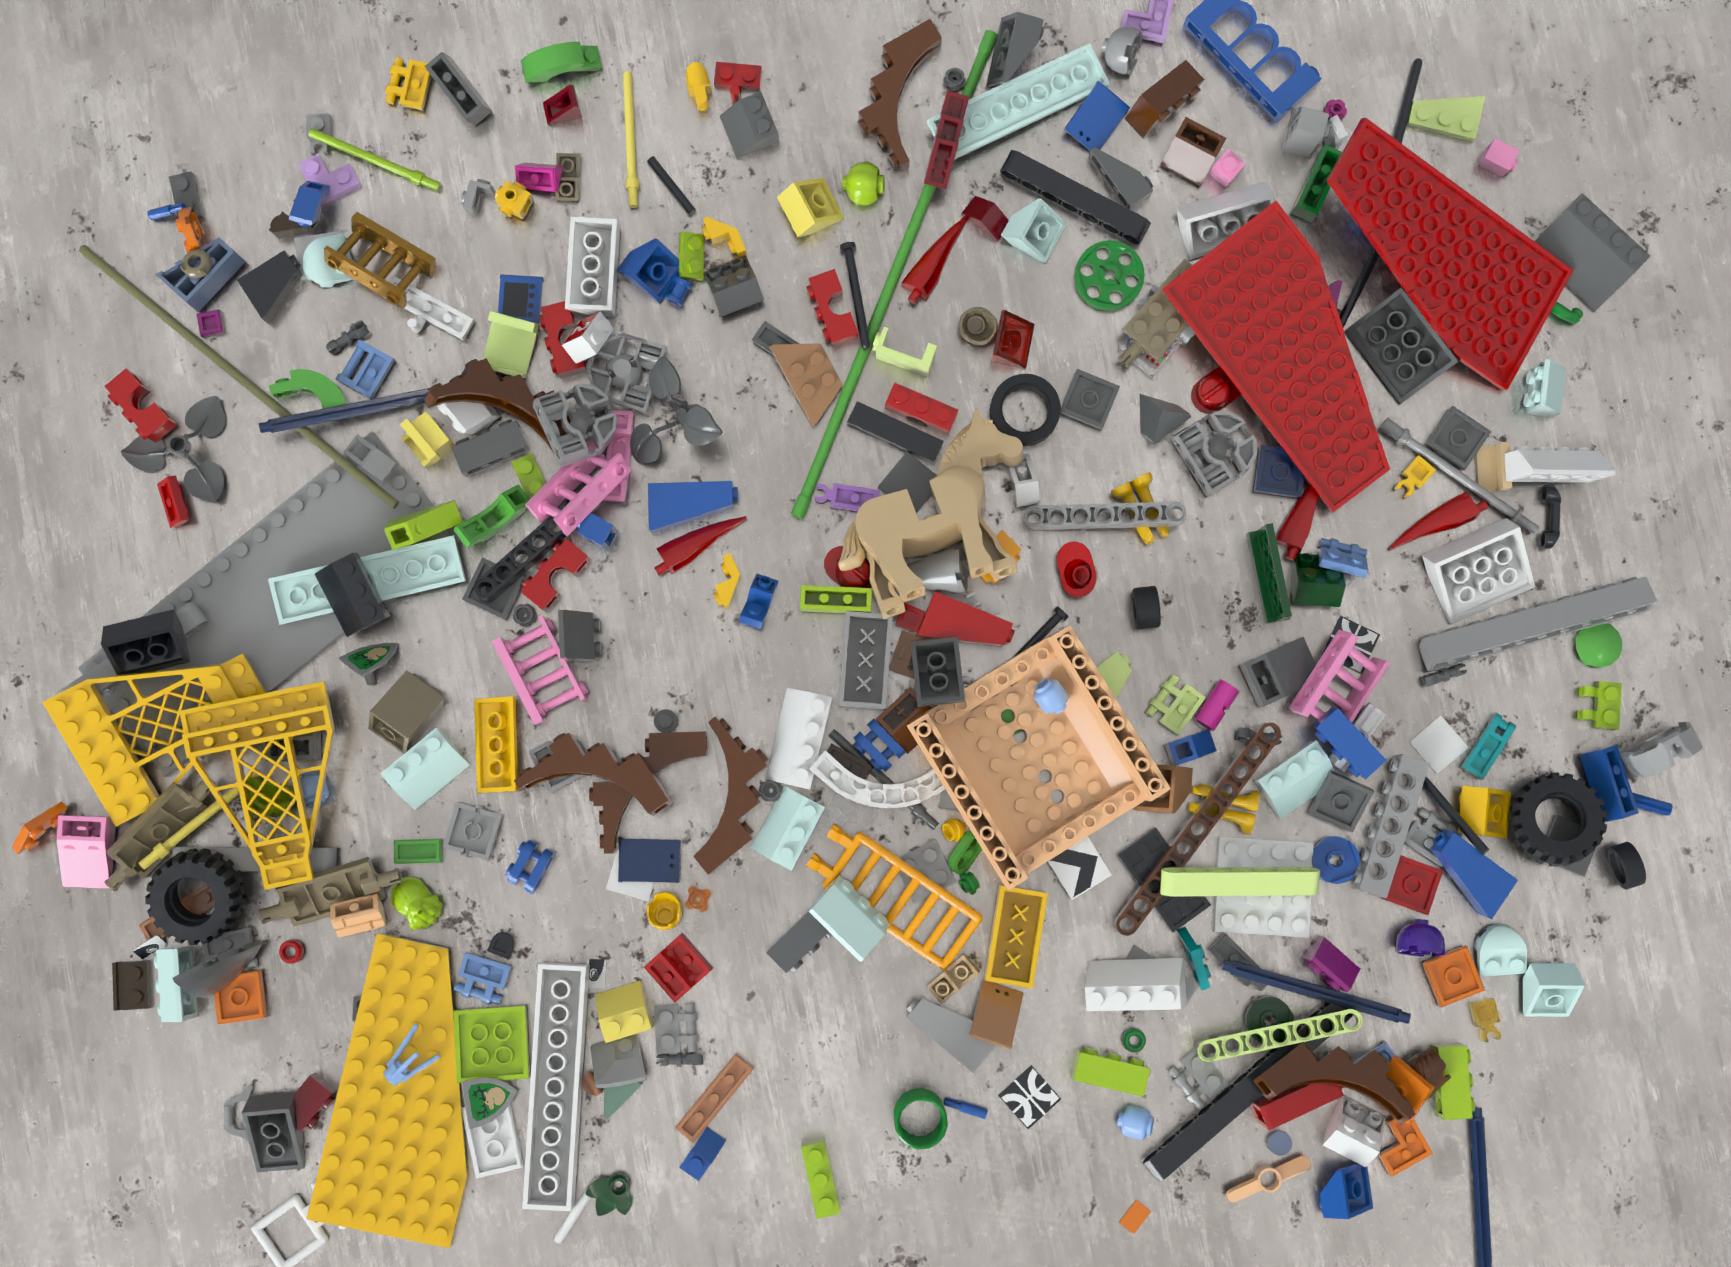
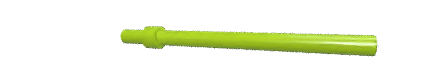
M311 128L309 131V137L408 178L413 184L418 186L424 185L436 191H439L441 187V182L425 176V173L421 171H412L314 128Z

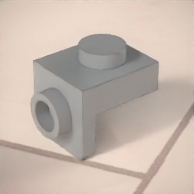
M477 179V181L469 180L467 191H463L461 196V204L467 213L476 215L481 193L491 196L495 195V190L490 185V182L483 179Z

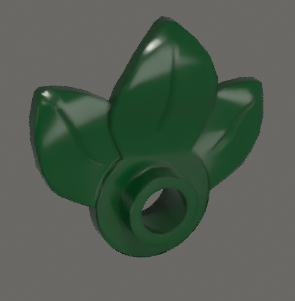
M615 1173L608 1179L599 1178L593 1181L586 1190L587 1196L596 1198L595 1207L598 1216L608 1214L615 1208L621 1214L626 1215L632 1206V1197L629 1193L630 1181L622 1173ZM617 1181L622 1182V1186L619 1188L614 1187V1183Z

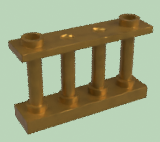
M356 211L351 217L353 233L337 251L326 246L324 248V261L330 268L341 271L385 297L391 304H397L404 309L406 307L407 295L405 290L419 273H424L431 277L435 272L436 258ZM360 238H364L373 244L356 263L347 258L346 254ZM380 250H385L392 257L377 274L365 268ZM400 261L412 266L397 286L385 280Z

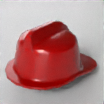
M1218 367L1194 385L1191 398L1194 406L1199 411L1209 414L1222 410L1241 393L1221 367Z
M1074 541L1064 544L1057 555V565L1064 590L1073 597H1084L1094 589L1098 578V572L1094 566L1092 555L1089 549L1080 542Z
M843 546L835 547L827 553L824 559V568L826 574L841 587L872 588L869 579L870 563L866 558H864L860 567L841 571L838 563L843 552Z

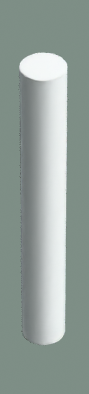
M593 1177L588 1186L597 1178ZM587 1188L555 1235L553 1240L558 1244H562L590 1201L591 1197L586 1195Z

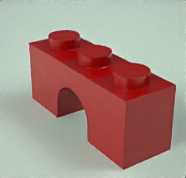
M835 269L810 277L809 286H806L810 300L815 299L817 304L814 311L818 321L822 320L825 326L822 329V333L826 343L830 341L833 348L858 339V331L851 312L838 315L829 308L832 300L843 296V290Z
M565 301L540 307L542 315H538L541 328H546L548 337H544L547 351H552L553 359H550L553 373L557 372L561 379L587 372L585 360L576 364L561 344L563 333L576 327L572 311L565 309Z
M127 368L105 385V388L110 393L107 395L108 398L116 406L120 405L123 408L122 415L130 423L134 422L138 428L135 430L144 440L148 438L156 443L177 426L164 408L155 402L146 409H140V400L149 390Z
M895 382L885 403L886 410L905 418L910 416L921 420L927 424V427L949 436L959 411L954 407Z
M567 538L564 541L560 540L554 546L552 556L549 559L545 558L537 567L539 571L535 576H529L522 584L523 590L521 593L544 612L561 595L551 584L553 574L558 570L564 569L577 576L591 559Z

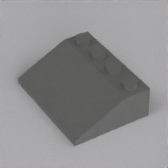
M1583 193L1574 199L1535 240L1537 244L1574 270L1566 286L1594 312L1650 257L1639 244Z
M1403 287L1345 330L1400 404L1460 361L1431 328Z

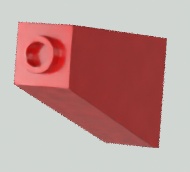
M935 591L916 636L926 639L958 637V642L1004 646L1006 642H1011L1015 630L1012 629L1014 623Z
M1319 1083L1300 1085L1281 1092L1269 1101L1265 1096H1261L1252 1106L1259 1123L1267 1130H1271L1344 1096L1342 1092L1344 1087Z

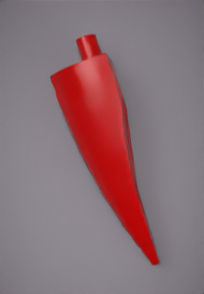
M964 216L937 239L904 278L901 285L912 292L908 297V301L916 304L919 297L927 300L939 281L949 253L968 220L967 216Z
M1311 485L1308 486L1303 492L1302 497L1293 506L1276 537L1278 544L1289 549L1285 558L1291 561L1295 560L1297 553H1301L1311 529L1319 496Z
M1464 492L1426 514L1406 530L1389 548L1393 550L1421 537L1463 526L1476 520L1482 511L1488 509V505L1485 501L1475 504L1471 496Z
M746 516L707 525L656 548L663 560L661 564L654 567L657 574L661 575L669 570L672 575L692 563L700 553L716 540L746 521Z

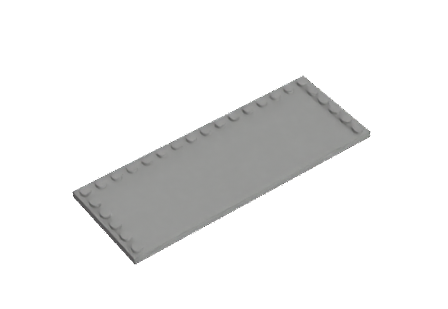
M373 431L370 432L364 439L396 462L389 476L381 481L346 454H343V456L398 500V506L395 509L391 508L334 461L141 616L144 617L173 609L176 612L186 604L195 602L208 620V623L203 628L186 639L190 663L157 671L221 664L244 653L266 692L276 690L345 633L334 612L279 625L268 579L329 565L351 553H358L360 557L392 550L384 531L387 522L433 507L434 505ZM451 527L411 545L455 535L456 542L460 538ZM103 648L78 667L82 674H85L108 658ZM170 675L134 680L142 694L149 696L184 677L183 675ZM127 680L102 696L104 702L113 713L134 704L138 700ZM186 683L173 689L172 691L183 694L186 687ZM190 683L187 695L200 699L203 687ZM206 692L204 700L212 702ZM165 694L150 702L162 705ZM169 694L166 706L179 710L182 698ZM186 699L182 710L198 707L199 703ZM143 705L129 713L140 716ZM147 705L144 717L157 721L160 709ZM164 710L161 722L174 725L177 714ZM125 717L123 725L127 730L135 732L139 720ZM180 717L177 727L183 728ZM142 721L139 733L152 736L155 725ZM159 726L156 738L169 741L172 730ZM176 731L173 742L182 738L184 733ZM138 737L136 742L144 752H148L151 741ZM154 742L151 753L166 745ZM184 744L176 747V753L184 764L189 760L186 757ZM164 753L152 760L164 777H168L178 769L168 753Z

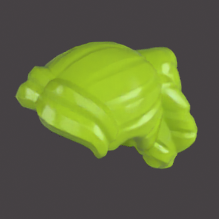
M250 777L247 784L258 790L263 781L260 777ZM267 782L261 793L272 799L279 788ZM289 785L285 786L287 789L295 793L294 788L290 787ZM248 789L251 800L255 793ZM282 790L276 802L287 808L294 797ZM258 795L251 807L263 813L270 802ZM272 805L266 816L277 817L282 815L284 811Z
M403 877L402 883L395 885L391 890L392 905L402 916L407 918L408 925L412 930L419 928L427 929L431 924L436 923L437 917H440L443 904L439 901L437 895L431 894L420 879Z

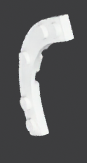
M826 750L809 766V769L838 794L856 803L871 807H907L921 803L945 789L933 768L910 781L896 784H879L866 781L852 774Z

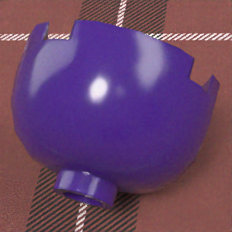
M1414 919V924L1404 926L1398 933L1396 952L1419 957L1430 955V952H1432V957L1445 956V939L1437 927L1429 925V920Z

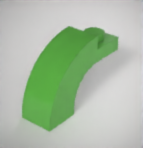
M580 41L543 47L526 55L521 60L525 82H547L550 78L561 73L599 71L602 68L598 46L581 45Z
M290 370L291 380L289 378H282L276 380L275 384L269 385L270 394L277 399L307 392L317 395L322 409L350 404L340 387L326 376L312 370Z
M518 484L501 493L490 506L477 515L456 525L453 530L467 548L478 542L483 543L502 531L527 509L525 504L530 498Z

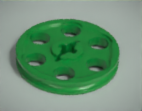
M1108 240L1095 243L1083 252L1077 262L1074 279L1077 291L1085 302L1100 310L1114 311L1128 306L1136 299L1142 289L1145 273L1139 255L1131 247L1122 242ZM1100 248L1107 249L1109 257L1105 260L1099 259L1096 254L1097 250ZM1121 254L1130 255L1132 262L1129 265L1121 264L1119 261ZM1085 264L1091 265L1093 267V274L1090 276L1083 275L1081 267ZM1104 271L1110 273L1111 271L1114 272L1113 278L1115 280H1112L1111 278L1106 280V273ZM1130 275L1135 276L1138 279V285L1135 287L1128 286L1125 282L1126 277ZM1091 286H1096L1100 290V295L1096 298H1091L1087 294V289ZM1112 292H1119L1122 295L1120 303H1113L1110 300Z

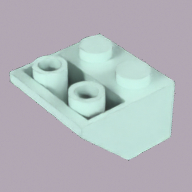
M1545 359L1528 371L1526 376V384H1529L1528 393L1525 394L1523 402L1524 407H1526L1525 414L1553 418L1561 413L1565 367L1552 360Z

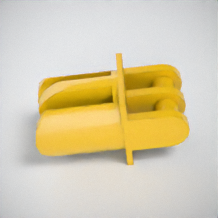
M693 62L687 67L686 72L689 97L695 96L698 109L705 111L708 109L706 94L712 93L709 76L701 63Z

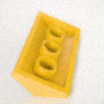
M515 696L474 699L477 793L518 791V787L514 782L518 778Z

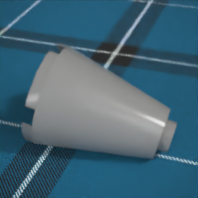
M954 547L907 564L909 569L922 579L927 590L962 594L966 593L968 589V572L963 562L966 558L962 547Z

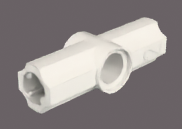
M1367 703L1353 725L1369 741L1370 736L1386 715L1372 704ZM1333 753L1328 757L1331 764L1342 772H1345L1350 765L1344 758L1340 761Z

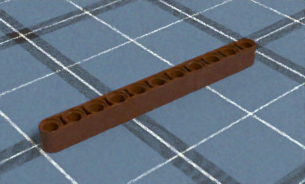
M1263 723L1256 729L1115 919V927L1120 934L1124 936L1134 934L1163 896L1160 894V889L1157 892H1151L1148 888L1151 880H1159L1161 883L1163 864L1168 860H1172L1175 867H1184L1279 741L1281 730L1277 724ZM1268 726L1272 727L1275 732L1274 737L1270 740L1265 739L1263 736V730ZM1254 745L1260 749V755L1256 759H1252L1249 756V749ZM1241 764L1246 768V774L1242 778H1237L1234 769L1237 765ZM1223 784H1229L1232 788V792L1228 797H1223L1220 793V788ZM1210 803H1215L1218 808L1214 816L1206 814V806ZM1196 822L1203 824V832L1199 835H1194L1191 831L1192 825ZM1182 841H1186L1189 844V850L1185 854H1179L1177 851V845ZM1137 899L1146 900L1147 906L1143 911L1134 909V903ZM1124 918L1132 920V927L1128 930L1120 928V921Z

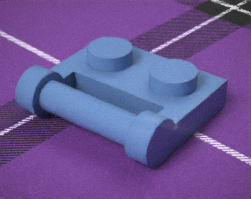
M358 339L355 344L356 349L342 373H338L335 380L369 399H373L395 359ZM365 352L369 353L353 381L349 379Z

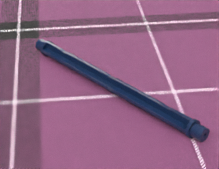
M429 388L268 419L267 422L259 423V429L261 433H275L426 403L424 399L429 392Z
M1223 960L1221 970L1230 972L1231 975L1348 1009H1354L1396 1023L1403 1022L1408 1024L1411 1014L1403 1012L1400 1008L1338 992L1334 989L1241 962Z
M1475 1107V1111L1472 1112L1473 1118L1470 1119L1477 1254L1479 1267H1492L1485 1119L1482 1116V1107Z

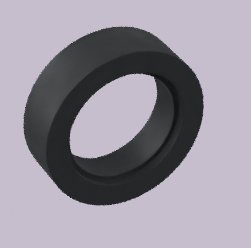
M1018 374L1003 381L996 389L990 404V420H993L997 430L1006 435L1017 437L1023 446H1032L1044 441L1055 429L1061 413L1060 399L1054 387L1044 378L1034 374ZM1018 389H1031L1043 397L1048 413L1046 421L1042 426L1033 431L1023 432L1012 428L1006 422L1002 406L1005 398L1011 392Z

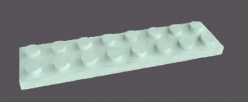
M1091 44L1084 45L970 99L963 119L964 122L955 159L1086 98L1097 81L1108 87L1110 83ZM940 114L927 120V124L934 137Z
M455 535L360 557L382 601L466 581ZM328 565L268 579L279 625L333 613L314 575Z

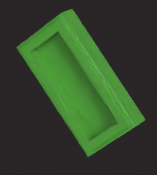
M442 839L393 840L394 864L443 862Z

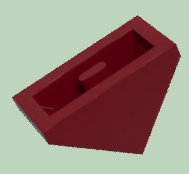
M569 84L543 102L547 124L552 125L583 118L578 95L572 84Z
M975 196L961 213L963 217L967 216L971 223L996 242L1002 237L1001 234L1009 221L994 202Z

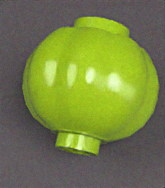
M859 162L850 168L847 176L842 177V190L847 191L849 198L854 203L870 205L878 200L879 194H884L885 175H880L879 168L874 164Z

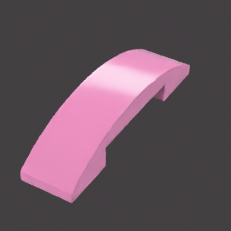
M611 410L612 413L615 412L617 422L614 438L607 447L606 459L610 461L617 453H620L630 466V439L633 432L634 412ZM629 473L602 501L625 502Z

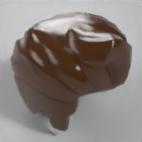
M1434 1048L1417 1053L1406 1063L1435 1087L1427 1100L1451 1078L1449 1074L1445 1077L1443 1076L1446 1064Z

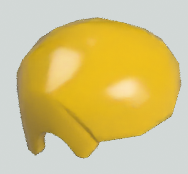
M669 892L656 893L653 900L647 905V919L654 928L663 931L674 928L682 918V905L677 897Z

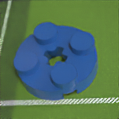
M1330 836L1320 840L1313 847L1312 865L1313 868L1320 870L1321 880L1341 884L1354 877L1360 864V855L1353 843L1342 837ZM1332 854L1341 857L1337 867L1334 864H1330L1329 860L1332 858Z

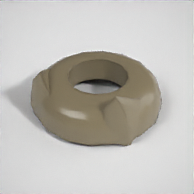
M194 249L184 256L181 270L193 279L207 276L212 267V259L206 251ZM200 257V265L195 268L190 267L191 260Z

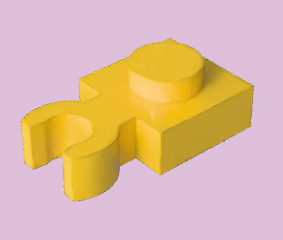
M1418 455L1402 472L1406 479L1399 481L1394 489L1398 490L1402 485L1406 486L1407 493L1404 497L1407 498L1413 494L1414 485L1420 489L1434 474L1436 469Z

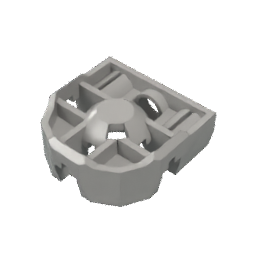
M625 333L608 337L598 353L588 360L586 368L590 385L596 386L607 394L610 403L649 414L655 396L649 387L650 372L660 357H667V346ZM628 340L638 343L634 356L625 353ZM595 357L608 361L605 371L592 367ZM634 360L637 368L631 367L629 361ZM643 368L650 370L645 387L640 386L643 380ZM612 370L616 375L614 380H612L609 372ZM614 386L623 389L620 400L611 398Z
M580 383L575 385L573 389L568 390L567 393L560 390L536 398L533 401V408L560 468L601 454L614 438L617 416L615 412L612 413L611 411L612 408L607 394L594 385ZM574 397L577 405L571 409L567 399ZM605 410L607 415L595 418L596 412ZM568 415L571 418L570 424L567 421ZM559 419H561L563 430L566 435L561 437L555 423ZM592 426H593L592 431H591V432H587V431H588V427H592ZM591 436L597 447L592 452L591 450L588 451V446L584 440Z
M1215 411L1170 438L1207 497L1243 476L1257 456L1256 438L1248 432L1244 419L1231 411ZM1207 420L1214 430L1209 435L1205 433L1200 425ZM1240 429L1246 440L1237 445V442H1234L1231 433ZM1232 448L1231 457L1226 456L1227 449ZM1201 449L1204 459L1210 463L1205 468H1203L1202 462L1194 453ZM1232 461L1240 471L1235 476H1232L1226 466ZM1221 474V476L1217 477L1216 479L1208 483L1209 480Z
M1678 722L1679 726H1673L1627 752H1623L1621 758L1627 777L1638 778L1641 776L1646 778L1675 766L1674 757L1679 756L1680 759L1690 758L1702 750L1703 746L1691 723Z

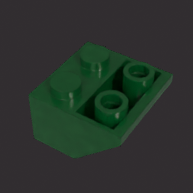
M1297 553L1295 560L1292 561L1291 593L1293 604L1341 606L1346 587L1343 572L1319 567V555Z

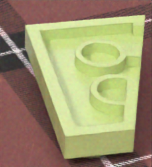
M1485 96L1413 101L1407 126L1473 142L1476 139Z

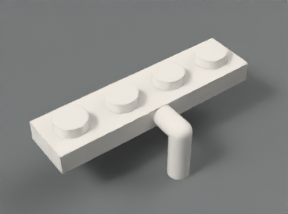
M392 276L389 282L397 286L401 279ZM412 285L408 286L405 290L407 295L406 307L404 309L418 316L416 320L410 318L407 321L408 326L415 333H419L426 321L453 336L463 341L465 340L475 322L473 318Z

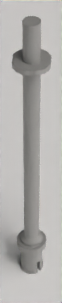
M1389 417L1380 426L1379 430L1396 440L1395 443L1397 445L1406 444L1510 517V521L1513 523L1517 522L1533 534L1539 529L1538 525L1522 515L1524 508L1513 509L1412 438L1408 428L1403 429Z

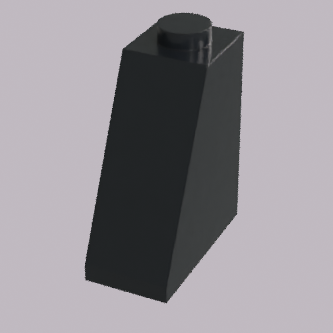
M285 250L237 279L254 308L266 323H270L302 277V273L299 270V267H301L300 262L294 254L290 256Z

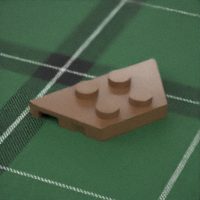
M773 344L769 346L811 426H814L843 385L822 344Z

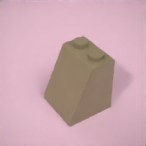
M406 670L370 710L368 729L402 754H405L416 744L443 707L444 697L438 689L430 688L426 685L419 675L411 674Z

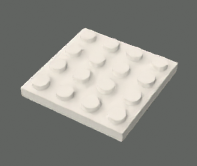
M1218 837L1216 867H1313L1314 843ZM1311 895L1215 896L1213 931L1309 938Z

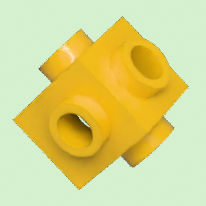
M505 181L504 185L499 186L495 193V202L499 207V211L509 217L513 214L524 219L534 201L531 193L526 191V187L515 181L513 184Z

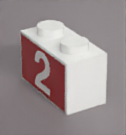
M599 311L580 320L562 346L577 364L596 355L614 329L608 319Z

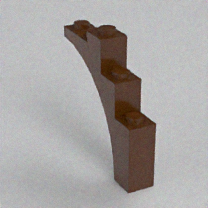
M931 19L883 45V55H881V58L888 69L872 77L869 88L876 102L858 111L859 120L857 124L862 133L866 132L869 138L877 135L876 137L881 147H886L890 153L888 158L894 168L898 166L901 172L909 168L910 161L902 146L898 131V104L904 86L914 69L926 56L941 46L942 37Z
M487 358L480 361L477 359L469 361L465 364V369L461 375L452 378L449 383L444 385L441 383L433 385L429 388V392L424 399L428 408L453 402L482 403L500 408L532 427L552 450L533 408V401L536 398L554 393V390L548 393L542 391L532 396L520 374L514 377L508 375L499 380ZM567 416V421L570 424L571 419ZM561 419L556 420L555 423L559 429L560 437L566 435Z
M714 717L708 723L718 737L725 754L728 769V795L724 812L716 830L707 843L693 856L707 874L713 872L753 839L751 834L754 831L746 821L741 823L739 819L760 803L758 799L761 796L753 785L748 787L747 783L768 767L765 763L768 758L760 748L756 751L752 747L745 753L743 751L746 747L738 736L735 738L731 736L728 732L731 727L724 718L719 720L717 717Z
M707 732L649 733V738H645V752H649V757L644 758L654 774L673 763L688 758L708 756ZM593 782V787L589 788V800L593 802V806H603V811H599V823L604 828V834H600V849H604V854L616 853L617 837L622 817L634 796L614 782Z
M562 733L553 739L554 743L549 745L553 754L543 756L538 760L539 764L533 768L528 767L518 774L519 777L514 780L519 789L526 791L541 782L561 776H595L612 781L623 787L652 816H655L673 803L641 754L637 753L635 755L632 753L626 756L620 765L610 747L605 743H597L587 750L588 753L585 754L575 736L570 733Z
M1302 1042L1253 1080L1268 1101L1281 1092L1300 1085L1331 1084L1355 1090L1371 1098L1387 1110L1400 1125L1416 1114L1412 1109L1411 1103L1396 1090L1394 1082L1384 1075L1391 1068L1388 1066L1385 1057L1375 1049L1355 1064L1352 1063L1350 1055L1345 1050H1342L1340 1046L1317 1061L1314 1052Z

